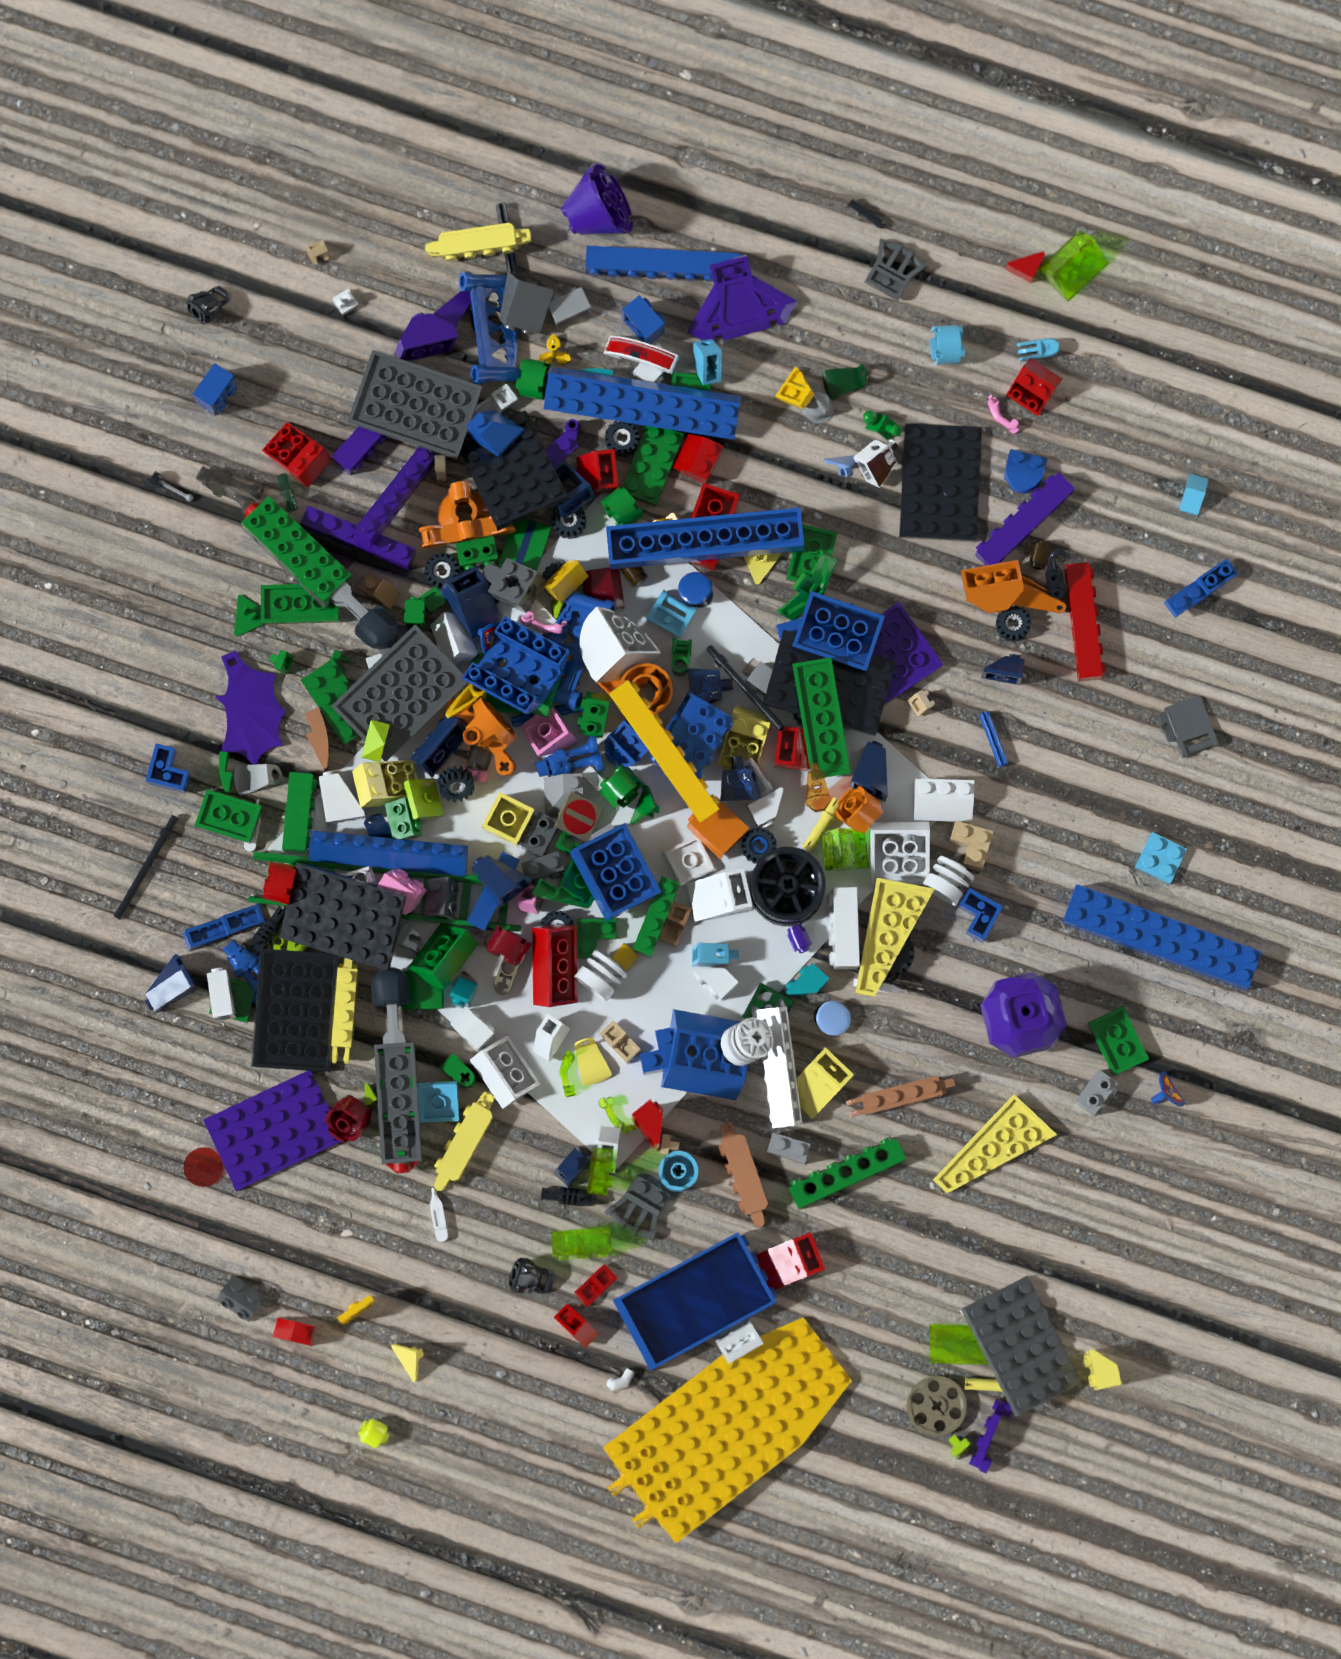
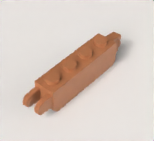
M934 1076L863 1094L859 1098L846 1102L850 1106L861 1102L864 1109L852 1111L849 1113L850 1117L864 1114L867 1116L942 1097L943 1094H947L946 1089L956 1085L954 1078L943 1080V1076Z
M732 1122L720 1125L722 1145L719 1146L722 1157L726 1156L728 1161L725 1167L728 1176H733L734 1183H731L734 1193L740 1196L741 1201L738 1202L741 1213L745 1212L746 1216L750 1215L754 1223L753 1225L756 1228H761L765 1223L762 1211L766 1209L768 1203L746 1138L741 1134H737Z

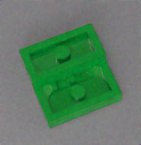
M410 970L404 971L409 977L411 984L412 1001L408 1005H403L402 1010L444 1009L443 988L431 986Z

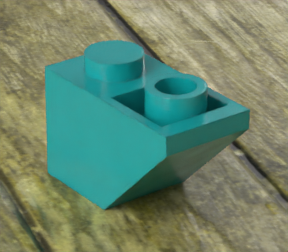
M813 963L810 966L806 964L799 971L801 976L796 981L792 979L787 984L786 988L788 990L786 995L788 997L817 995L830 978Z
M460 976L449 995L453 1005L462 1009L464 1006L469 1008L479 987L478 984Z

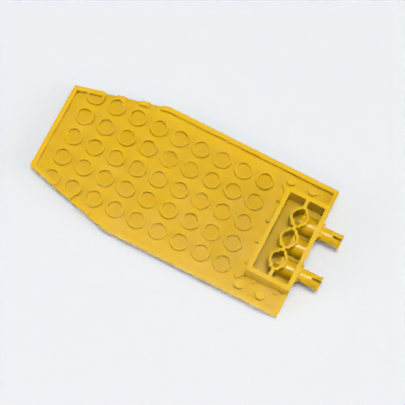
M803 1317L759 1336L763 1342L762 1345L731 1363H728L724 1355H721L603 1447V1450L621 1474V1477L608 1486L607 1489L612 1491L617 1487L611 1493L616 1497L626 1487H631L645 1505V1510L631 1519L634 1524L642 1519V1521L635 1525L638 1529L653 1518L662 1529H665L676 1544L806 1441L852 1380Z

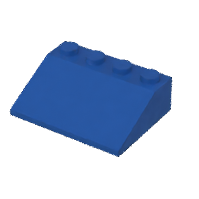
M811 591L792 647L825 658L831 657L834 661L867 671L885 616Z
M625 823L574 848L570 852L606 922L661 893L655 878Z

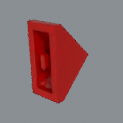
M1042 251L1007 262L1006 269L1008 272L1032 283L1045 253Z

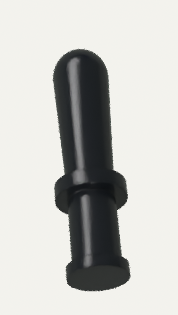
M852 198L847 205L848 207L858 212L859 216L862 215L877 228L883 229L885 227L884 220L867 210L865 205L861 206Z

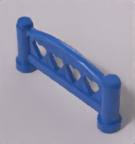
M461 272L459 275L460 290L470 291L480 364L473 365L471 368V380L474 384H483L484 382H516L518 377L521 378L522 371L516 367L518 349L517 328L511 330L505 328L503 323L501 326H498L487 319L495 311L501 313L507 278L503 274ZM492 293H496L498 295L499 307L497 308L485 301V298ZM501 330L503 332L502 339L504 344H499L489 336L495 331ZM500 348L504 349L506 352L504 356L507 360L506 363H502L493 357L492 354Z
M573 591L564 600L567 606L555 622L560 625L563 621H566L567 625L562 627V633L560 634L550 633L548 639L569 650V654L573 658V660L566 662L563 672L566 678L560 679L561 682L555 693L554 702L566 705L570 710L578 711L583 693L576 691L585 663L580 651V641L564 645L565 633L567 630H572L580 640L583 624L571 627L569 622L573 619L572 614L579 612L583 619L586 620L596 607L607 608L615 612L616 602L608 599L603 601Z

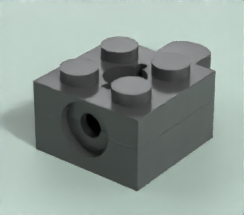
M506 558L502 567L488 564L482 571L487 582L491 584L488 592L496 600L524 613L530 610L546 582L537 571Z

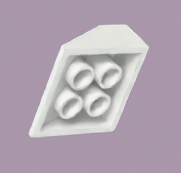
M874 822L870 826L871 885H876L877 878L922 885L930 872L929 822Z

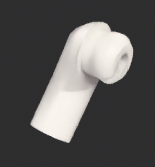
M626 1368L622 1378H610L607 1381V1387L612 1391L626 1389L635 1372Z

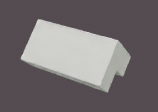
M443 612L430 625L438 648L455 666L461 660L471 661L477 655L471 637L454 613Z

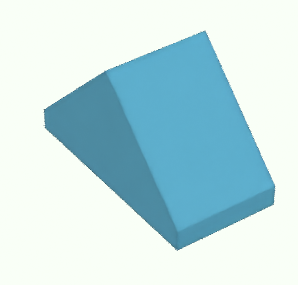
M1189 474L1179 511L1198 516L1207 488V478Z

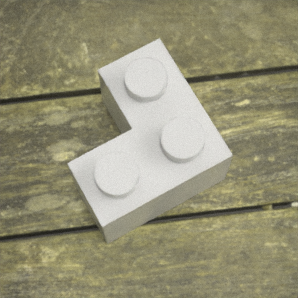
M466 1008L450 1025L479 1053L495 1038L493 1033L495 1030L487 1020L484 1023L482 1022L481 1016L475 1009L470 1011Z

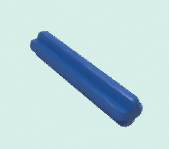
M989 711L982 712L979 717L998 766L1003 767L1008 764V760Z

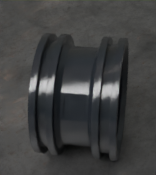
M793 846L780 847L766 853L756 864L751 878L750 896L755 909L765 920L782 927H792L808 921L817 913L824 897L826 878L823 868L811 853ZM787 864H793L794 869L788 871L786 868ZM770 871H774L776 873V877L770 878L768 876V873ZM808 875L810 877L809 882H803L802 877ZM784 882H792V889L788 888V890H786L784 888ZM769 890L774 894L771 898L766 896V892ZM801 895L807 896V900L805 902H802L800 900ZM784 902L789 904L788 909L782 908Z

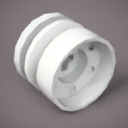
M939 856L937 861L940 865L934 864L933 866L938 875L929 873L922 885L923 887L934 888L933 895L950 905L957 906L963 897V893L958 887L968 889L969 885L967 882H972L974 876L960 863Z
M595 950L592 955L598 961L596 962L591 958L587 960L592 969L590 970L582 966L574 977L593 994L607 1002L614 993L609 984L612 982L619 986L621 982L615 976L617 975L621 979H625L627 974L612 958Z
M754 1017L747 1018L724 1031L721 1038L723 1054L727 1060L738 1066L748 1065L766 1056L773 1047L771 1029L767 1023Z

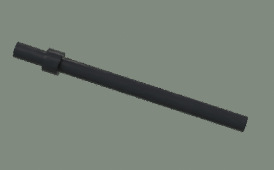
M709 645L706 650L715 659L716 665L719 668H723L778 731H782L785 726L730 666L728 659L723 654H720L713 645Z
M171 815L165 828L162 827L158 840L116 910L115 918L120 920L165 841L171 837V831L178 821V817Z

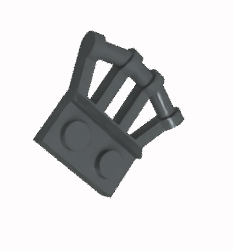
M880 239L877 261L868 274L865 283L898 301L909 281L924 271L928 264L919 258L914 249L904 247L903 243L887 242L885 239ZM883 249L894 250L886 264L882 263ZM901 253L906 257L897 271L891 268L897 255ZM912 260L917 267L908 275L902 274L909 261Z
M636 1175L625 1195L604 1212L607 1216L610 1215L617 1224L618 1229L626 1230L630 1233V1236L649 1238V1240L654 1241L657 1217L670 1194ZM629 1200L632 1203L624 1217L621 1218L616 1209ZM637 1205L644 1210L633 1226L627 1220ZM648 1212L653 1214L651 1229H639Z

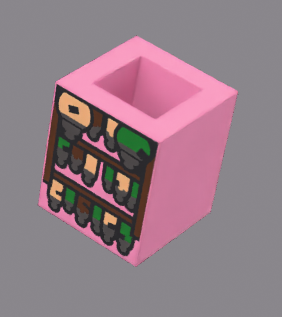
M531 885L517 895L516 902L521 911L539 915L545 899L532 896L531 892L534 886Z

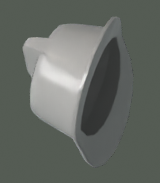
M808 382L815 395L804 410L798 409L810 421L817 424L825 423L834 414V403L818 385Z

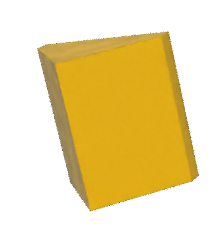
M569 559L543 585V589L562 603L589 576L577 560Z

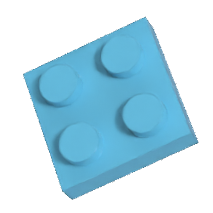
M1151 832L1134 868L1170 885L1187 849Z
M457 1081L422 1082L417 1084L420 1123L460 1120Z

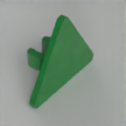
M238 595L234 627V636L236 637L262 626L261 608L243 595Z
M645 785L630 820L631 825H634L645 815L649 818H654V812L657 814L660 812V806L655 803L648 785Z

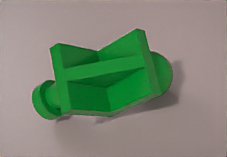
M871 410L863 414V421L867 424L865 427L867 431L878 433L886 441H889L892 435H901L902 427L887 415Z

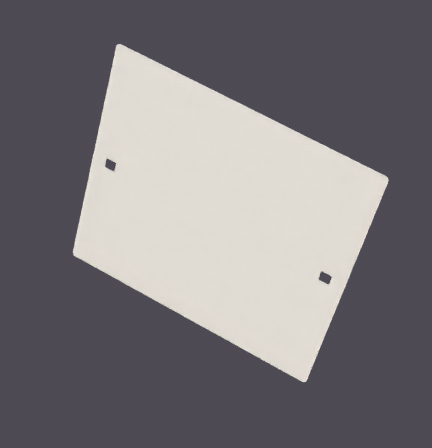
M610 493L600 494L584 511L587 523L581 535L578 534L576 538L572 536L571 539L560 537L542 556L537 571L541 576L545 568L549 567L551 563L555 564L557 561L566 563L569 559L577 560L585 571L610 567L606 526H615L616 522L613 518L610 519L606 515L600 503ZM690 563L642 566L648 578L636 587L631 586V583L620 570L625 608H616L614 615L619 618L626 617L636 625L635 629L643 636L646 634L652 640L660 654L650 664L658 665L667 672L674 682L672 683L673 696L671 704L662 714L658 715L663 722L661 726L665 730L687 692L690 691L688 672L686 675L679 677L674 675L671 670L673 638L683 641L692 639L689 668L719 670L720 679H731V677L723 668H719L716 665L715 659L707 652L706 648L709 645H713L720 654H723L728 659L730 666L745 682L748 677L742 673V670L753 658L773 669L779 643L713 584V599L711 603L706 607H695L697 611L680 639L646 620L663 590L669 592L668 595L692 607L691 604L681 598L678 591V585L683 576L691 572H698ZM582 583L574 590L575 592L584 594ZM542 587L536 599L553 616L551 601L556 599L553 596H549ZM665 601L662 604L684 618L687 615ZM502 602L496 605L501 619L506 616L517 622L521 613L520 610ZM564 602V608H563V610H564L565 607L567 606V603H566V602ZM566 631V638L563 639V644L575 643L568 631ZM477 636L472 638L476 651L484 653L480 638ZM461 660L456 667L465 674L472 662ZM502 660L498 663V666L505 667L508 661ZM678 662L675 664V668L682 670L685 668V664ZM585 665L576 691L583 693V698L586 697L587 691L606 694L593 681ZM733 679V690L722 691V700L711 703L732 716L735 705L762 713ZM467 683L457 692L453 699H456L470 683ZM649 683L647 687L641 688L638 694L641 699L645 697L648 701H651L657 691ZM757 692L756 695L764 702V696ZM611 698L603 738L596 737L605 768L604 771H599L598 774L600 776L603 775L605 778L609 777V779L615 774L614 772L618 767L611 764L606 758L604 742L606 737L626 719ZM554 702L553 706L562 705L557 702ZM446 704L388 761L411 760L410 758L415 749L425 742L426 736L436 729L438 722L442 718L446 717ZM767 706L784 726L802 728L794 720L793 713ZM583 711L562 716L578 738L565 751L583 746L591 737L580 734V727H577L578 715L582 716ZM500 713L517 735V738L504 749L516 763L515 773L510 776L500 775L496 770L495 756L488 747L483 748L482 746L470 745L463 741L433 777L435 778L444 816L419 819L422 824L421 831L423 836L411 839L414 841L468 846L465 875H475L472 871V866L477 858L481 856L484 858L488 855L498 860L502 851L520 859L516 870L522 874L524 872L521 863L538 858L521 848L522 843H519L518 847L482 829V825L499 792L535 809L534 815L536 816L538 812L545 814L544 778L548 777V775L539 777L535 763L543 761V757L546 758L549 755L539 757L521 727L512 726L511 717L519 714ZM457 718L466 728L468 723L464 719ZM772 723L758 767L774 788L771 792L780 787L783 788L777 816L773 820L774 824L766 829L770 833L772 832L774 838H776L777 848L793 846L807 852L809 850L803 848L802 845L821 818V812L826 810L832 798L835 797L838 800L850 789L851 779L867 742L877 741L883 744V748H886L888 796L886 802L878 799L881 805L880 809L883 812L881 817L876 819L875 822H929V827H931L936 821H913L915 779L929 778L878 732L876 736H872L851 729L847 731L846 728H843L851 771L849 774L812 780L811 772L774 767L778 730ZM726 731L722 736L723 742L719 749L715 748L712 753L714 757L709 766L705 765L702 770L704 773L702 778L708 785L707 792L709 795L714 794L719 799L721 795L722 771L726 768L717 764L726 737ZM364 746L338 773L359 805L360 802L352 771L361 763L376 762L361 758ZM650 751L638 763L629 766V768L645 785L649 786L655 803L660 806L659 814L654 812V818H649L645 815L634 825L630 824L642 793L641 788L638 789L639 795L625 808L619 806V811H616L600 792L598 793L583 778L584 798L604 807L592 834L609 824L614 828L625 823L657 884H659L661 876L678 882L663 852L695 837L687 828L690 822L688 818L693 812L662 768L649 759ZM586 753V754H583V755L574 757V758H572V759H570V760H571V761H574V760L586 758V757H589V756H591V755H593V754H595V753ZM504 763L505 767L503 770L509 771L508 766L510 764ZM415 765L418 779L431 778ZM453 766H457V768L463 766L473 770L485 771L487 773L486 782H475V777H473L475 789L472 791V796L468 795V799L462 798L463 801L459 802V799H456V802H453L452 799L447 801L446 798L442 797V794L440 795L439 775H442L443 770L447 771L448 767L453 769ZM589 766L573 770L571 774L583 773ZM320 792L315 798V810L311 812V818H314L313 830L310 829L309 837H311L312 831L368 836L364 821L369 816L380 813L389 824L385 805L362 808L366 819L327 825L322 794ZM723 801L750 828V831L752 828H758L747 809L749 804L737 801ZM835 816V821L830 823L813 853H811L823 868L826 878V889L822 904L817 913L811 919L801 924L802 927H805L812 942V945L809 946L810 950L805 953L799 954V951L794 952L787 937V929L790 927L778 926L765 920L757 912L754 905L751 910L695 922L693 911L691 910L677 948L658 940L652 958L636 953L639 957L626 972L622 968L627 977L621 979L617 975L615 976L621 984L619 986L612 982L609 984L614 993L607 1002L597 997L577 980L578 1003L555 1007L533 1005L532 945L519 966L511 991L507 995H499L494 989V982L503 955H500V957L488 952L487 949L477 946L451 980L452 983L462 971H465L477 982L479 987L470 1007L464 1006L462 1009L453 1005L449 996L453 989L450 983L444 989V1009L437 1010L452 1023L466 1008L470 1011L475 1009L481 1016L482 1022L484 1023L487 1020L495 1030L493 1032L495 1038L486 1047L508 1035L540 1083L539 1086L528 1094L596 1156L601 1126L621 1128L616 1168H618L645 1139L644 1135L632 1122L631 1114L651 1099L653 1103L657 1101L662 1107L664 1118L687 1092L662 1088L663 1072L643 1075L640 1054L627 1064L599 1033L614 1020L642 1050L641 1053L658 1050L655 1030L670 1028L673 1009L736 1021L745 1020L742 1018V1015L760 982L780 992L829 939L832 926H828V914L831 912V907H828L827 895L831 893L832 889L857 887V906L874 890L875 885H871L870 827L866 833L856 832ZM373 818L369 823L375 822L378 818ZM530 825L528 826V828H527V830H526L527 833L529 832V830H530V828H531ZM558 828L545 855L558 851L565 871L572 856L555 846L563 831ZM283 833L268 848V853L309 857V849L307 854L284 852L282 850ZM571 834L569 835L574 840V842H578L579 845L586 843L585 841ZM743 838L721 860L705 846L716 871L697 880L744 868L750 892L751 878L757 863L754 864L752 861H748L743 855L741 849ZM760 840L753 844L754 847H757V851H761L765 847L764 844H761ZM791 863L787 864V870L792 871L794 865ZM335 869V873L337 874H344L347 872V870ZM770 871L768 873V876L770 878H775L776 873L774 871ZM374 873L379 883L384 874ZM804 875L802 881L805 883L809 882L810 877ZM562 876L552 880L550 878L544 880L557 887ZM413 878V881L418 880L424 885V879ZM457 882L459 892L457 894L455 918H459L463 883ZM784 882V888L786 890H788V888L792 889V882ZM471 884L467 919L482 893L483 885ZM687 885L679 887L674 902L692 908ZM769 890L766 892L767 897H773L774 894L772 891ZM801 895L800 900L802 902H805L807 900V896ZM516 897L508 902L506 924L521 925V932L513 933L526 939V943H532V927L539 926L542 921L541 919L552 911L567 913L572 918L574 925H577V919H604L595 900L591 907L586 909L545 899L539 915L521 911L516 902ZM653 897L615 917L616 940L597 939L596 951L611 958L623 943L633 950ZM422 900L416 909L409 913L420 914ZM784 902L782 908L788 909L789 904ZM497 905L489 922L498 923L499 905ZM401 919L398 935L403 924H407L409 928L420 934L422 941L415 939V943L418 945L417 948L421 950L440 923ZM450 925V926H454V927H458V928H462V929H467V931H468L469 933H471V931H472L474 928H476V927ZM479 931L478 934H474L473 936L476 937L477 942H479L480 939L486 940L485 945H487L491 935L488 934V938L483 937L482 932ZM396 943L390 967L407 971L409 970L407 967L417 954L399 947ZM697 943L729 944V950L739 951L738 962L729 961V964L724 967H692V947ZM577 958V972L582 966L590 970L592 969V966L587 961L588 959ZM509 963L504 965V971L507 973H512L515 970V965L513 966ZM696 968H725L739 983L722 1001L719 998L714 999L708 992L710 989L705 984L701 985L694 978L696 976L694 970ZM501 973L500 977H504V979L497 986L500 987V991H503V989L508 988L506 985L507 978L511 980L512 977H506ZM547 1014L571 1028L550 1062L533 1052L537 1029ZM592 1037L612 1075L602 1082L582 1085L575 1043ZM691 1045L687 1048V1054L693 1057L696 1049Z

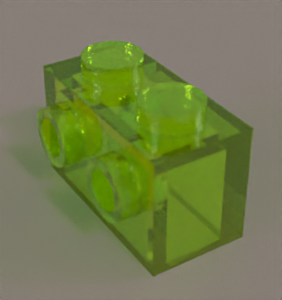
M593 1147L587 1193L607 1196L608 1188H612L613 1176H610V1172H614L615 1161L612 1160L613 1150Z

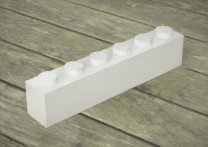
M787 1006L757 1010V1018L767 1023L773 1034V1047L766 1056L762 1057V1062L765 1065L764 1079L768 1088L767 1100L771 1110L770 1121L773 1128L803 1124Z

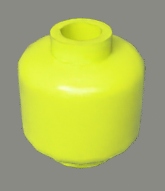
M375 1419L365 1420L358 1432L361 1442L373 1448H378L381 1444L385 1445L389 1438L387 1426Z

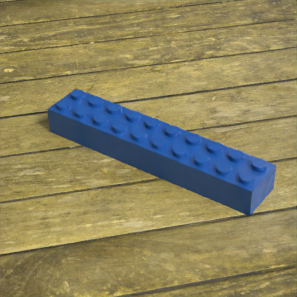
M550 366L543 409L734 440L741 396Z
M800 507L606 526L610 569L804 551Z
M1078 884L1074 887L1061 923L1247 991L1250 987L1262 953L1259 950Z

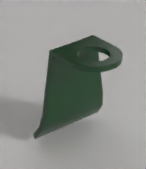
M860 364L858 367L824 370L822 379L827 395L831 400H834L837 397L864 387L868 382V374L865 365Z

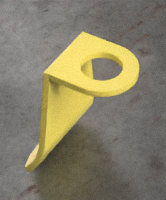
M585 1038L575 1043L582 1085L596 1084L608 1079L612 1075L594 1038Z

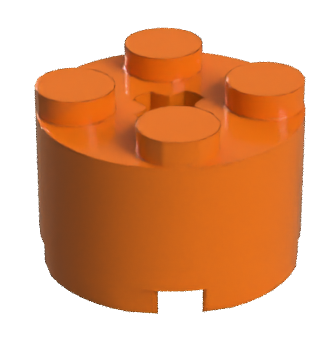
M857 786V789L850 788L841 796L837 803L840 806L839 810H836V816L854 831L866 833L875 820L881 817L883 811L880 809L881 805L877 798L864 788Z

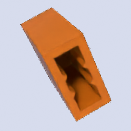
M723 802L717 805L719 807L718 811L701 823L692 814L688 818L690 822L687 825V828L720 860L750 829Z

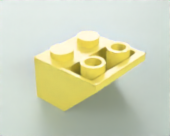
M1093 1349L1086 1351V1355L1083 1357L1086 1368H1090L1091 1375H1088L1090 1387H1094V1390L1122 1385L1117 1364Z

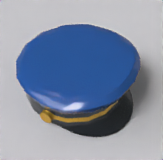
M691 572L680 580L678 591L685 602L698 608L706 607L711 603L713 591L712 582L708 576L701 572Z

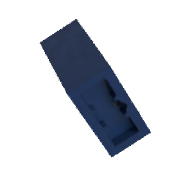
M564 460L554 467L561 483L569 478L578 487L567 494L568 501L552 508L566 519L592 500L595 495L591 485Z

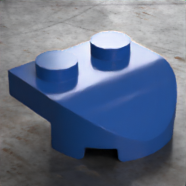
M1010 449L1004 471V481H1007L1010 489L1015 492L1029 493L1041 485L1048 458Z
M627 719L609 734L604 742L606 758L617 767L620 765L625 767L632 766L649 752Z

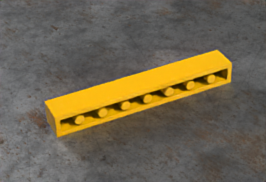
M629 680L625 681L612 690L609 695L701 823L719 810L717 805L720 802L714 794L709 795L706 790L708 785L703 778H697L695 775L697 770L691 761L689 763L685 761L683 757L686 754L680 746L675 747L672 742L674 737L668 729L666 731L663 730L661 727L663 722L657 713L654 715L651 713L649 708L652 706L645 697L641 699L638 694L640 689L634 681L630 683Z

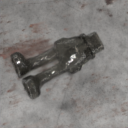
M202 466L196 476V479L201 481L203 486L211 490L213 495L217 497L225 496L238 502L242 507L243 515H245V510L250 504L256 503L254 499L259 500L265 489V485L261 483L246 484L233 478L231 472L217 470L213 467L209 469ZM229 487H234L241 491H244L247 494H249L252 498L241 495L233 491Z

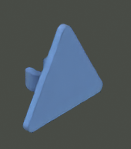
M855 455L824 459L825 463L840 466L838 469L840 476H853L852 466L856 464L853 458Z

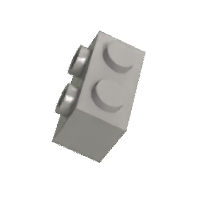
M1098 1070L1074 1103L1092 1116L1096 1113L1100 1115L1107 1106L1104 1104L1105 1100L1108 1097L1112 1099L1118 1091L1115 1088L1118 1083L1101 1070Z

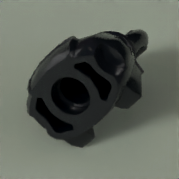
M216 286L208 292L200 291L199 293L190 294L186 301L187 311L198 322L209 324L218 316L222 307L230 301L231 293L221 286ZM216 292L225 299L220 301L213 293Z
M518 1258L512 1267L508 1285L510 1290L515 1293H532L534 1291L546 1294L551 1291L556 1276L551 1270L537 1266L533 1260ZM548 1274L544 1288L541 1289L538 1286L541 1283L542 1275Z

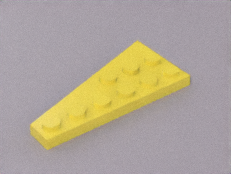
M877 878L855 994L875 997L933 894L934 888Z
M1013 1094L933 1181L946 1193H949L1053 1138L1057 1134Z

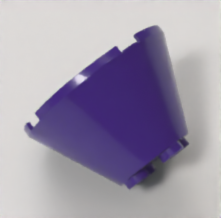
M597 162L589 167L561 207L563 215L570 222L569 226L573 234H628L633 230L634 222L630 223L629 218L632 215L629 202L613 174L608 175L604 171L606 167L601 163Z

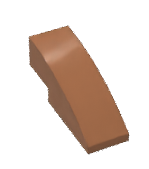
M317 707L304 714L312 729V732L306 734L326 772L329 770L330 745L324 719Z

